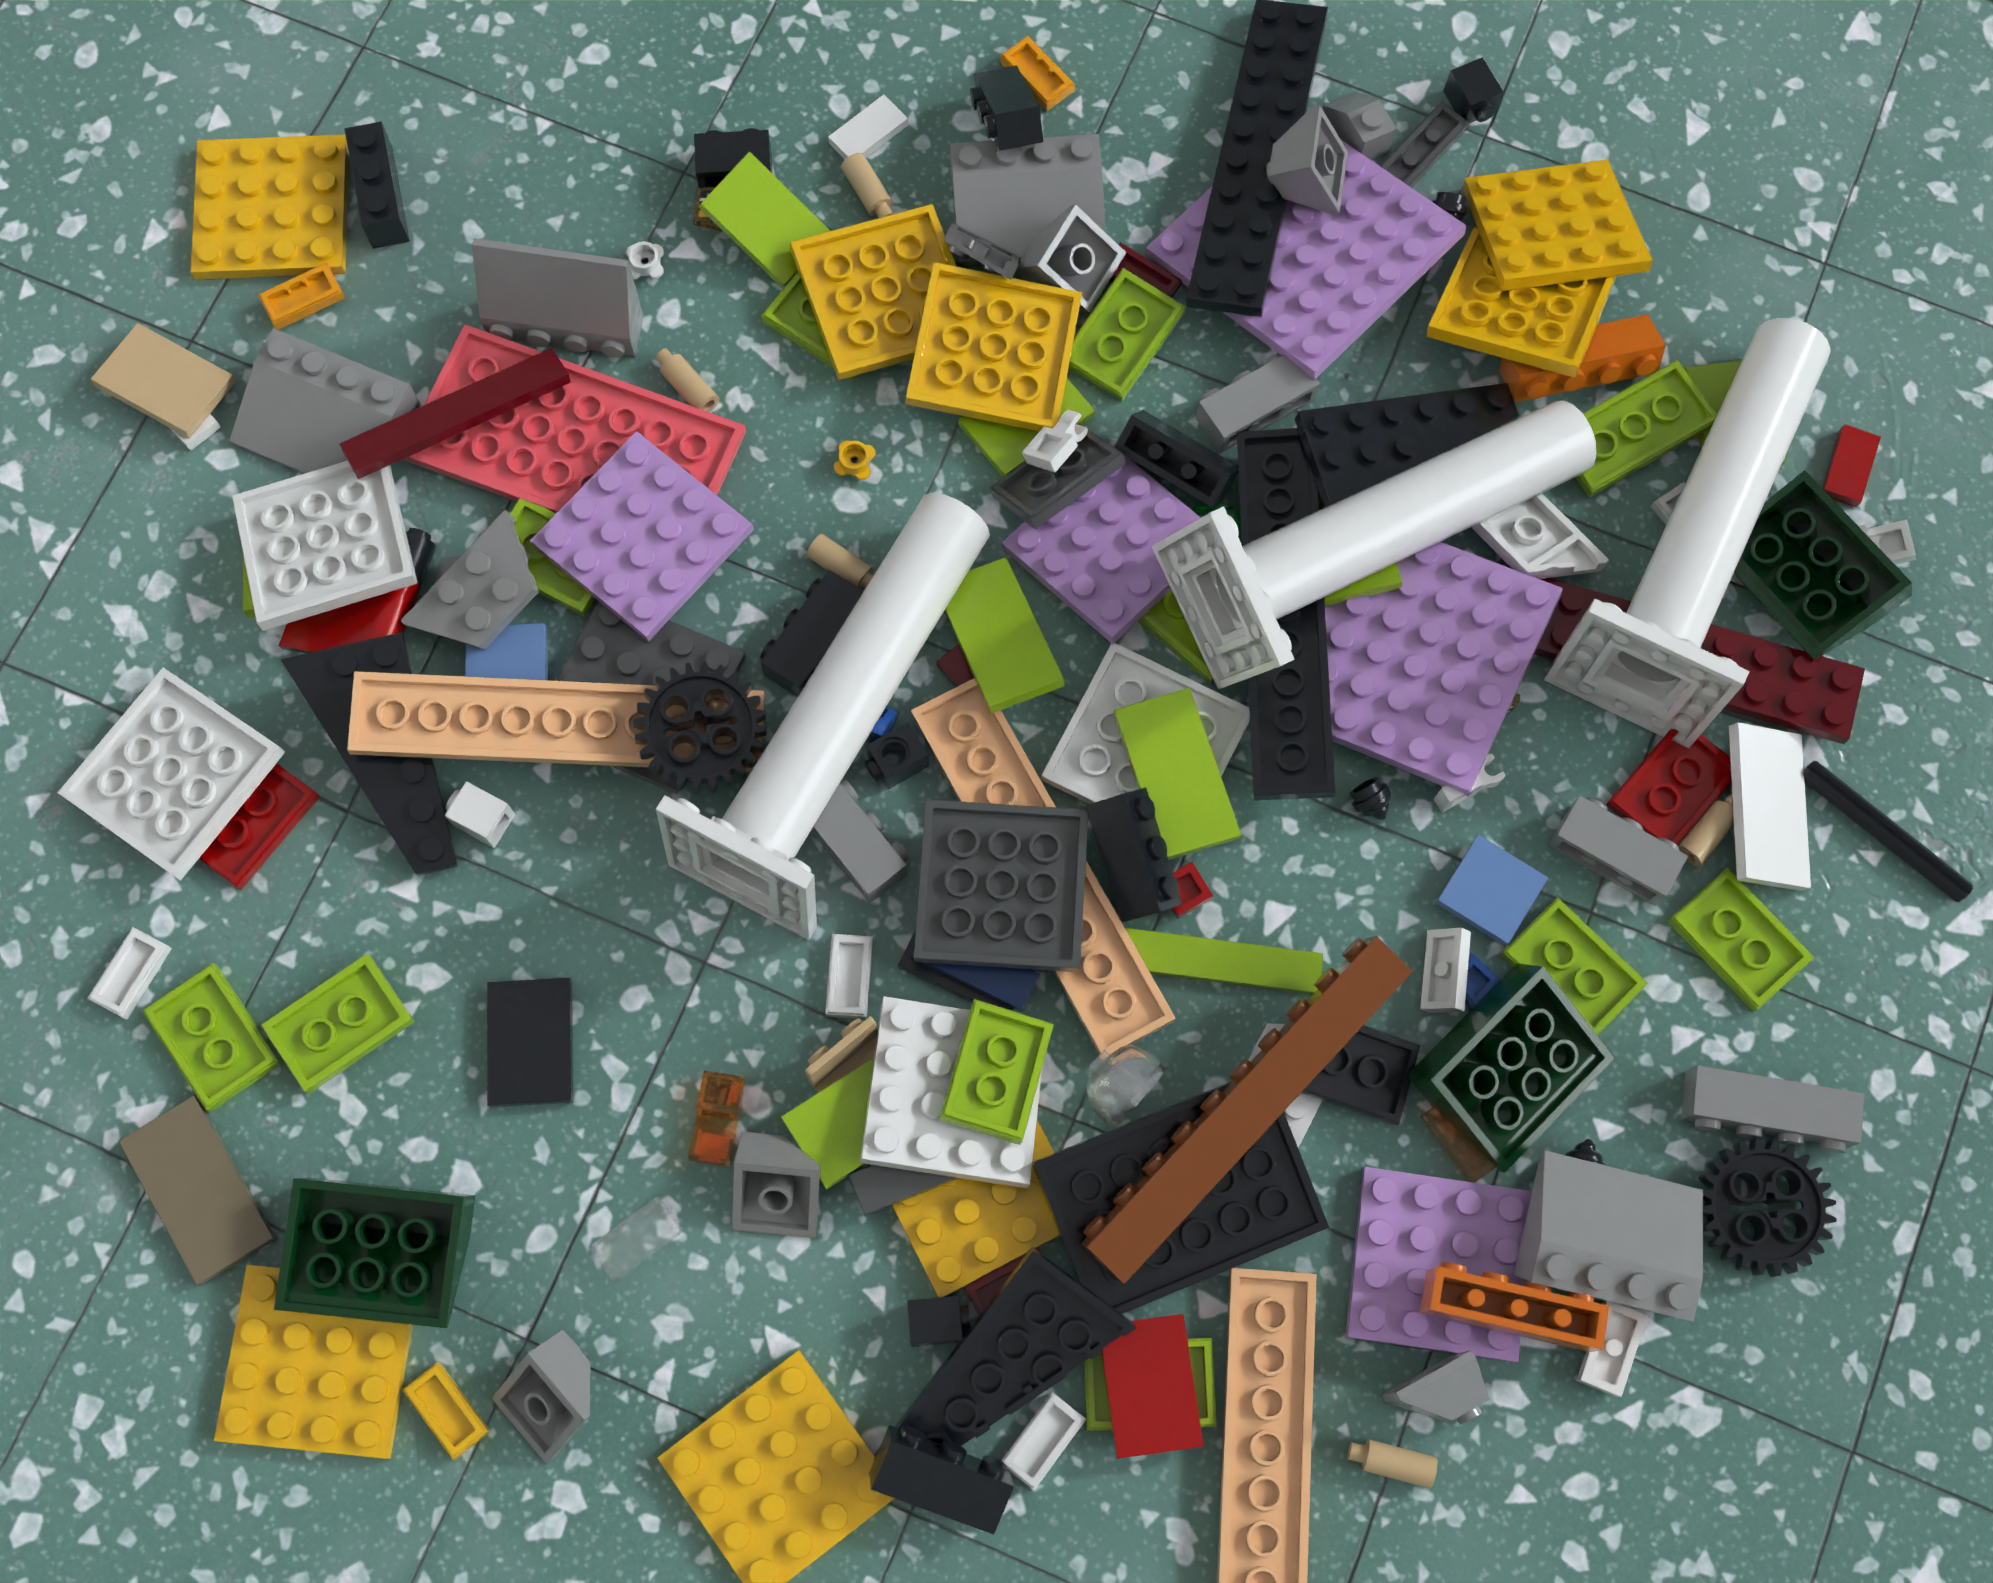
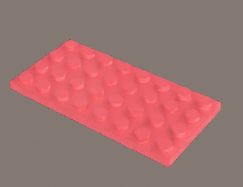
M464 324L424 405L541 353V351ZM560 359L569 374L571 383L403 459L409 463L518 502L521 498L557 513L636 431L718 496L746 434V427L741 423Z

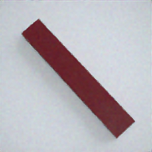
M550 348L348 439L339 445L357 479H360L569 384L571 380L553 348Z

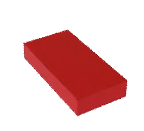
M1846 424L1841 427L1822 485V489L1833 500L1856 508L1862 502L1881 436Z

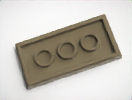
M193 1095L118 1141L196 1285L202 1286L277 1240L198 1097Z

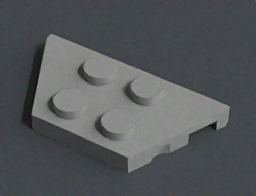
M504 510L401 619V622L408 627L485 650L539 593L534 575L530 573L528 568V557L525 548L520 544L514 526L516 524L514 516Z

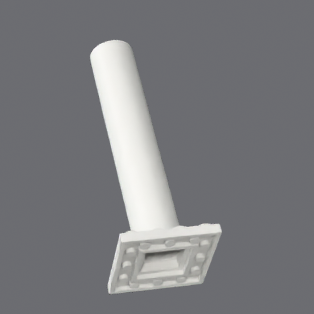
M1793 318L1767 320L1756 329L1627 612H1623L1612 603H1603L1594 599L1549 667L1544 681L1662 737L1670 729H1676L1679 732L1672 740L1687 748H1690L1741 689L1750 671L1738 666L1736 662L1729 658L1718 657L1701 649V646L1831 352L1828 340L1818 329L1806 322Z
M1564 400L1555 401L1244 546L1241 545L1238 538L1239 531L1236 522L1231 516L1227 515L1223 506L1152 546V549L1217 688L1221 689L1295 660L1291 652L1290 638L1284 630L1280 629L1277 619L1587 472L1594 466L1596 459V440L1590 424L1578 408Z
M929 493L923 496L722 819L713 816L710 820L699 814L700 810L691 802L682 798H678L675 801L664 795L656 808V813L670 867L797 935L810 940L817 928L814 874L811 873V868L794 857L989 538L988 526L974 510L959 500L944 494Z

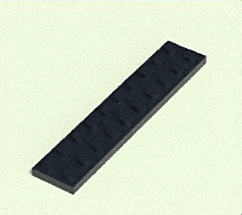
M1256 0L1186 297V305L1189 308L1262 317L1287 200L1283 199L1275 185L1269 182L1266 170L1267 164L1271 161L1273 144L1307 112L1327 21L1328 7L1268 0Z
M1298 428L1237 432L1242 546L1319 511L1318 488ZM1323 597L1277 619L1280 629L1284 630L1290 638L1291 652L1295 660L1248 678L1254 801L1335 797L1325 603Z

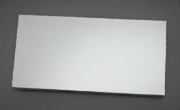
M1739 722L1730 725L1729 740L1737 881L1797 891L1810 889L1811 879L1802 735Z

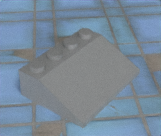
M1099 134L1043 137L1042 143L999 151L995 141L950 143V170L955 224L1019 256V260L1032 239L1074 204L1106 233ZM958 256L959 266L982 264L972 257L965 259Z
M473 238L472 251L479 317L485 332L510 341L512 339L528 341L530 344L538 347L556 345L563 346L574 352L591 350L602 352L614 358H620L623 355L635 357L644 316L628 260Z
M273 328L254 361L229 442L236 447L298 473L305 474L347 461L339 445L340 443L419 408L421 404L410 384Z
M1541 1150L1513 1275L1532 1283L1577 1294L1585 1293L1594 1298L1694 1322L1703 1281V1190Z

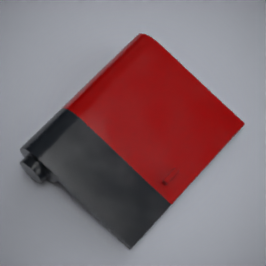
M409 528L406 531L417 584L288 623L278 646L284 650L311 653L402 632L404 634L406 625L401 622V619L414 607L436 549V545L431 541V535L417 528Z

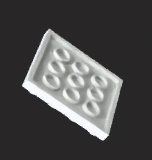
M344 461L232 496L256 621L262 631L418 583L390 465L357 479L348 461Z
M1111 643L1041 775V781L1088 804L1138 790L1113 715L1114 709L1186 688L1191 689L1222 777L1250 722L1249 707L1119 644Z
M163 667L58 793L181 881L276 765L285 751Z
M884 996L881 1001L860 1163L1027 1188L1031 1180L1041 1074L1023 1142L1020 1145L940 1121V1113L970 1010Z

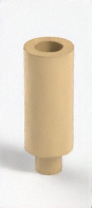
M855 153L847 157L843 161L841 169L869 215L872 217L878 216V218L893 215L890 209L893 201L863 153Z
M667 348L658 352L656 360L661 364L660 373L689 405L711 412L720 400L712 388L681 354L672 355Z
M824 534L817 536L807 551L809 559L825 570H831L860 590L862 588L866 589L873 578V567Z
M1732 794L1724 802L1715 801L1679 844V851L1688 856L1687 863L1700 867L1733 828Z
M1370 1439L1367 1440L1366 1445L1351 1442L1347 1455L1348 1460L1362 1463V1471L1429 1489L1432 1488L1437 1473V1457Z

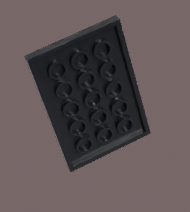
M1231 1082L1033 1161L1034 1170L1077 1281L1123 1314L1329 1228L1284 1112L1125 1284L1117 1281L1081 1245L1087 1238L1083 1233L1084 1230L1097 1216L1101 1214L1105 1218L1117 1206L1113 1202L1115 1196L1127 1184L1131 1183L1135 1186L1146 1174L1142 1170L1144 1165L1157 1152L1160 1151L1164 1155L1175 1143L1171 1137L1178 1128L1188 1120L1193 1124L1204 1112L1200 1106L1206 1098L1217 1089L1222 1093Z

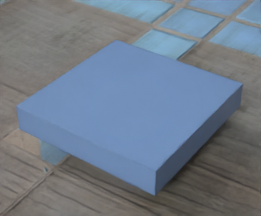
M546 624L508 625L485 650L465 644V677L548 680Z
M1478 834L1442 891L1436 904L1506 947L1549 877Z

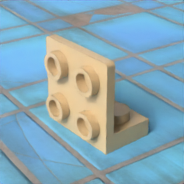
M871 1016L863 1022L860 1018L851 1022L840 1033L843 1038L831 1049L827 1045L821 1047L807 1060L810 1066L805 1069L810 1084L817 1093L874 1058L878 1029L876 1022Z

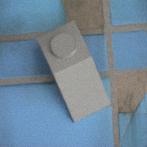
M1353 92L1323 105L1324 113L1342 141L1370 160H1375L1390 152L1397 128L1379 99Z

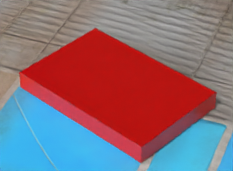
M1670 729L1607 802L1606 806L1621 818L1626 817L1638 822L1643 827V831L1655 838H1665L1679 846L1732 783L1731 759L1702 734L1690 748H1687L1672 740L1679 731Z
M276 763L199 859L239 890H242L320 796Z
M1184 1314L1132 1321L1136 1329L1124 1337L1123 1335L1104 1347V1351L1101 1352L1116 1459L1204 1447Z

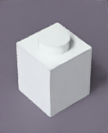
M467 781L461 790L454 791L450 796L445 817L455 828L492 848L496 847L515 816L508 803Z

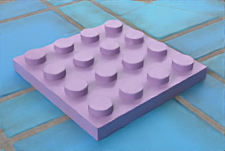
M636 431L530 542L538 552L649 642L754 529L751 522Z
M1125 455V465L1036 530L1024 522L1002 542L1003 551L1112 644L1172 590L1152 546L1201 518Z
M1371 1167L1362 1168L1345 1338L1451 1354L1472 1350L1475 1357L1512 1363L1519 1362L1520 1336L1420 1313L1426 1272L1436 1266L1440 1267L1441 1262L1467 1267L1466 1273L1483 1276V1272L1502 1274L1509 1277L1508 1283L1524 1286L1525 1279L1513 1274L1532 1191Z

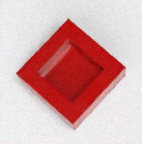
M1193 862L1173 872V876L1179 884V896L1182 905L1171 908L1177 919L1212 900L1213 894Z

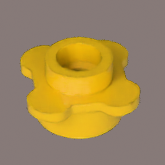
M846 440L841 442L838 447L839 460L833 466L835 473L839 476L853 475L858 480L868 479L871 475L870 462L876 456L874 447L865 445L860 441ZM857 458L858 462L853 463L851 462V459Z

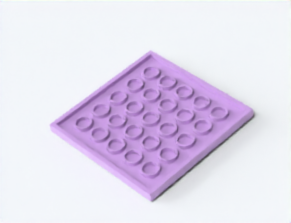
M1344 141L1342 143L1348 151L1340 213L1330 214L1287 200L1262 317L1223 312L1278 354L1288 357L1314 380L1465 235L1466 231L1464 223ZM1212 187L1146 247V255L1149 259L1180 278L1187 287L1190 284Z
M1438 542L1397 562L1402 580V587H1399V589L1372 596L1354 597L1347 599L1346 602L1325 607L1332 740L1443 787L1449 786L1464 793L1465 796H1469L1561 597L1563 588L1448 544Z

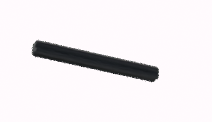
M1812 761L1805 767L1803 772L1805 783L1955 902H1960L1971 893L1973 884L1822 764L1818 761Z

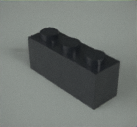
M1017 65L974 73L976 87L970 88L972 106L974 111H978L980 123L985 125L988 139H994L999 151L1042 143L1043 133L1040 106Z
M382 121L344 128L361 225L372 248L410 242L393 148Z
M1145 410L1131 415L1114 446L1123 455L1212 508L1224 499L1238 474L1237 465Z
M831 570L826 573L822 580L817 578L809 587L806 594L807 600L800 610L795 608L787 616L783 625L785 630L777 640L771 639L764 647L760 655L764 676L798 697L860 599L863 591Z
M1147 788L1126 792L1086 805L1121 923L1182 905L1179 896V884L1173 876L1167 856V845L1161 837L1155 817V806L1149 798Z
M891 1425L888 1426L869 1472L871 1490L993 1535L1014 1488L1010 1470L1007 1469L1006 1464L990 1456H983L982 1459L967 1454L963 1447L950 1441H943L942 1444L928 1440L923 1432L910 1426H902L901 1429Z

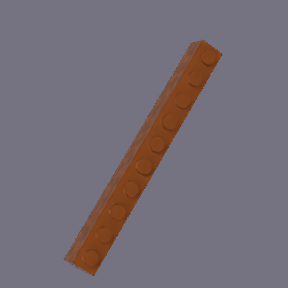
M1374 936L1362 940L1359 937L1353 941L1343 952L1342 956L1346 960L1336 971L1332 967L1329 968L1315 982L1314 986L1318 990L1309 1000L1301 998L1290 1008L1286 1014L1290 1020L1281 1030L1278 1031L1274 1028L1262 1038L1257 1045L1261 1051L1250 1062L1246 1058L1234 1068L1229 1075L1233 1081L1222 1093L1217 1089L1206 1098L1200 1106L1204 1112L1193 1124L1188 1120L1178 1128L1171 1137L1175 1142L1164 1155L1160 1151L1157 1152L1144 1165L1142 1170L1146 1173L1145 1176L1135 1186L1131 1183L1127 1184L1115 1196L1113 1202L1117 1206L1105 1218L1100 1214L1086 1227L1083 1233L1087 1238L1081 1245L1117 1281L1125 1284L1413 972L1381 939Z

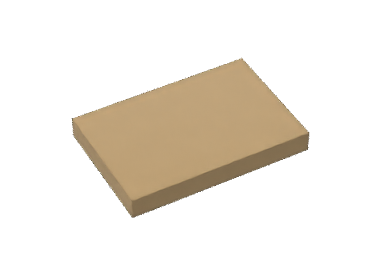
M139 323L135 325L90 379L98 389L189 439L236 382L233 375Z

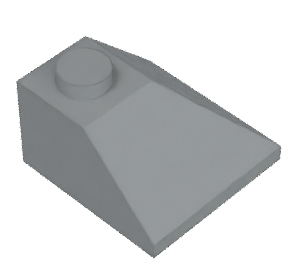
M1320 105L1313 106L1273 144L1271 161L1268 162L1266 169L1269 182L1275 185L1283 199L1330 214L1340 213L1348 151Z
M1074 204L1032 239L1020 258L1016 271L1030 282L1082 292L1079 310L1084 313H1090L1127 252Z
M742 1132L734 1160L732 1230L816 1238L820 1165L783 1135Z
M561 1330L527 1353L492 1397V1400L546 1464L555 1458L590 1416V1361L564 1330Z
M1472 1350L1453 1354L1381 1394L1382 1399L1387 1404L1441 1421L1457 1419L1459 1425L1480 1415L1482 1411L1479 1405L1489 1400L1477 1359Z

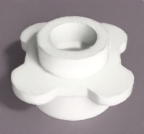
M643 241L628 247L626 253L629 257L633 279H638L640 276H650L653 279H657L663 275L664 269L661 266V257L664 255V250L660 245ZM643 260H649L646 264L642 263Z

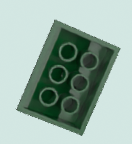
M1805 470L1765 501L1734 571L1737 578L1813 661L1877 623L1912 596V582Z
M1516 964L1407 1076L1435 1110L1493 1165L1505 1173L1615 1058L1543 966Z
M309 1177L293 1178L274 1310L448 1328L470 1239L476 1195Z

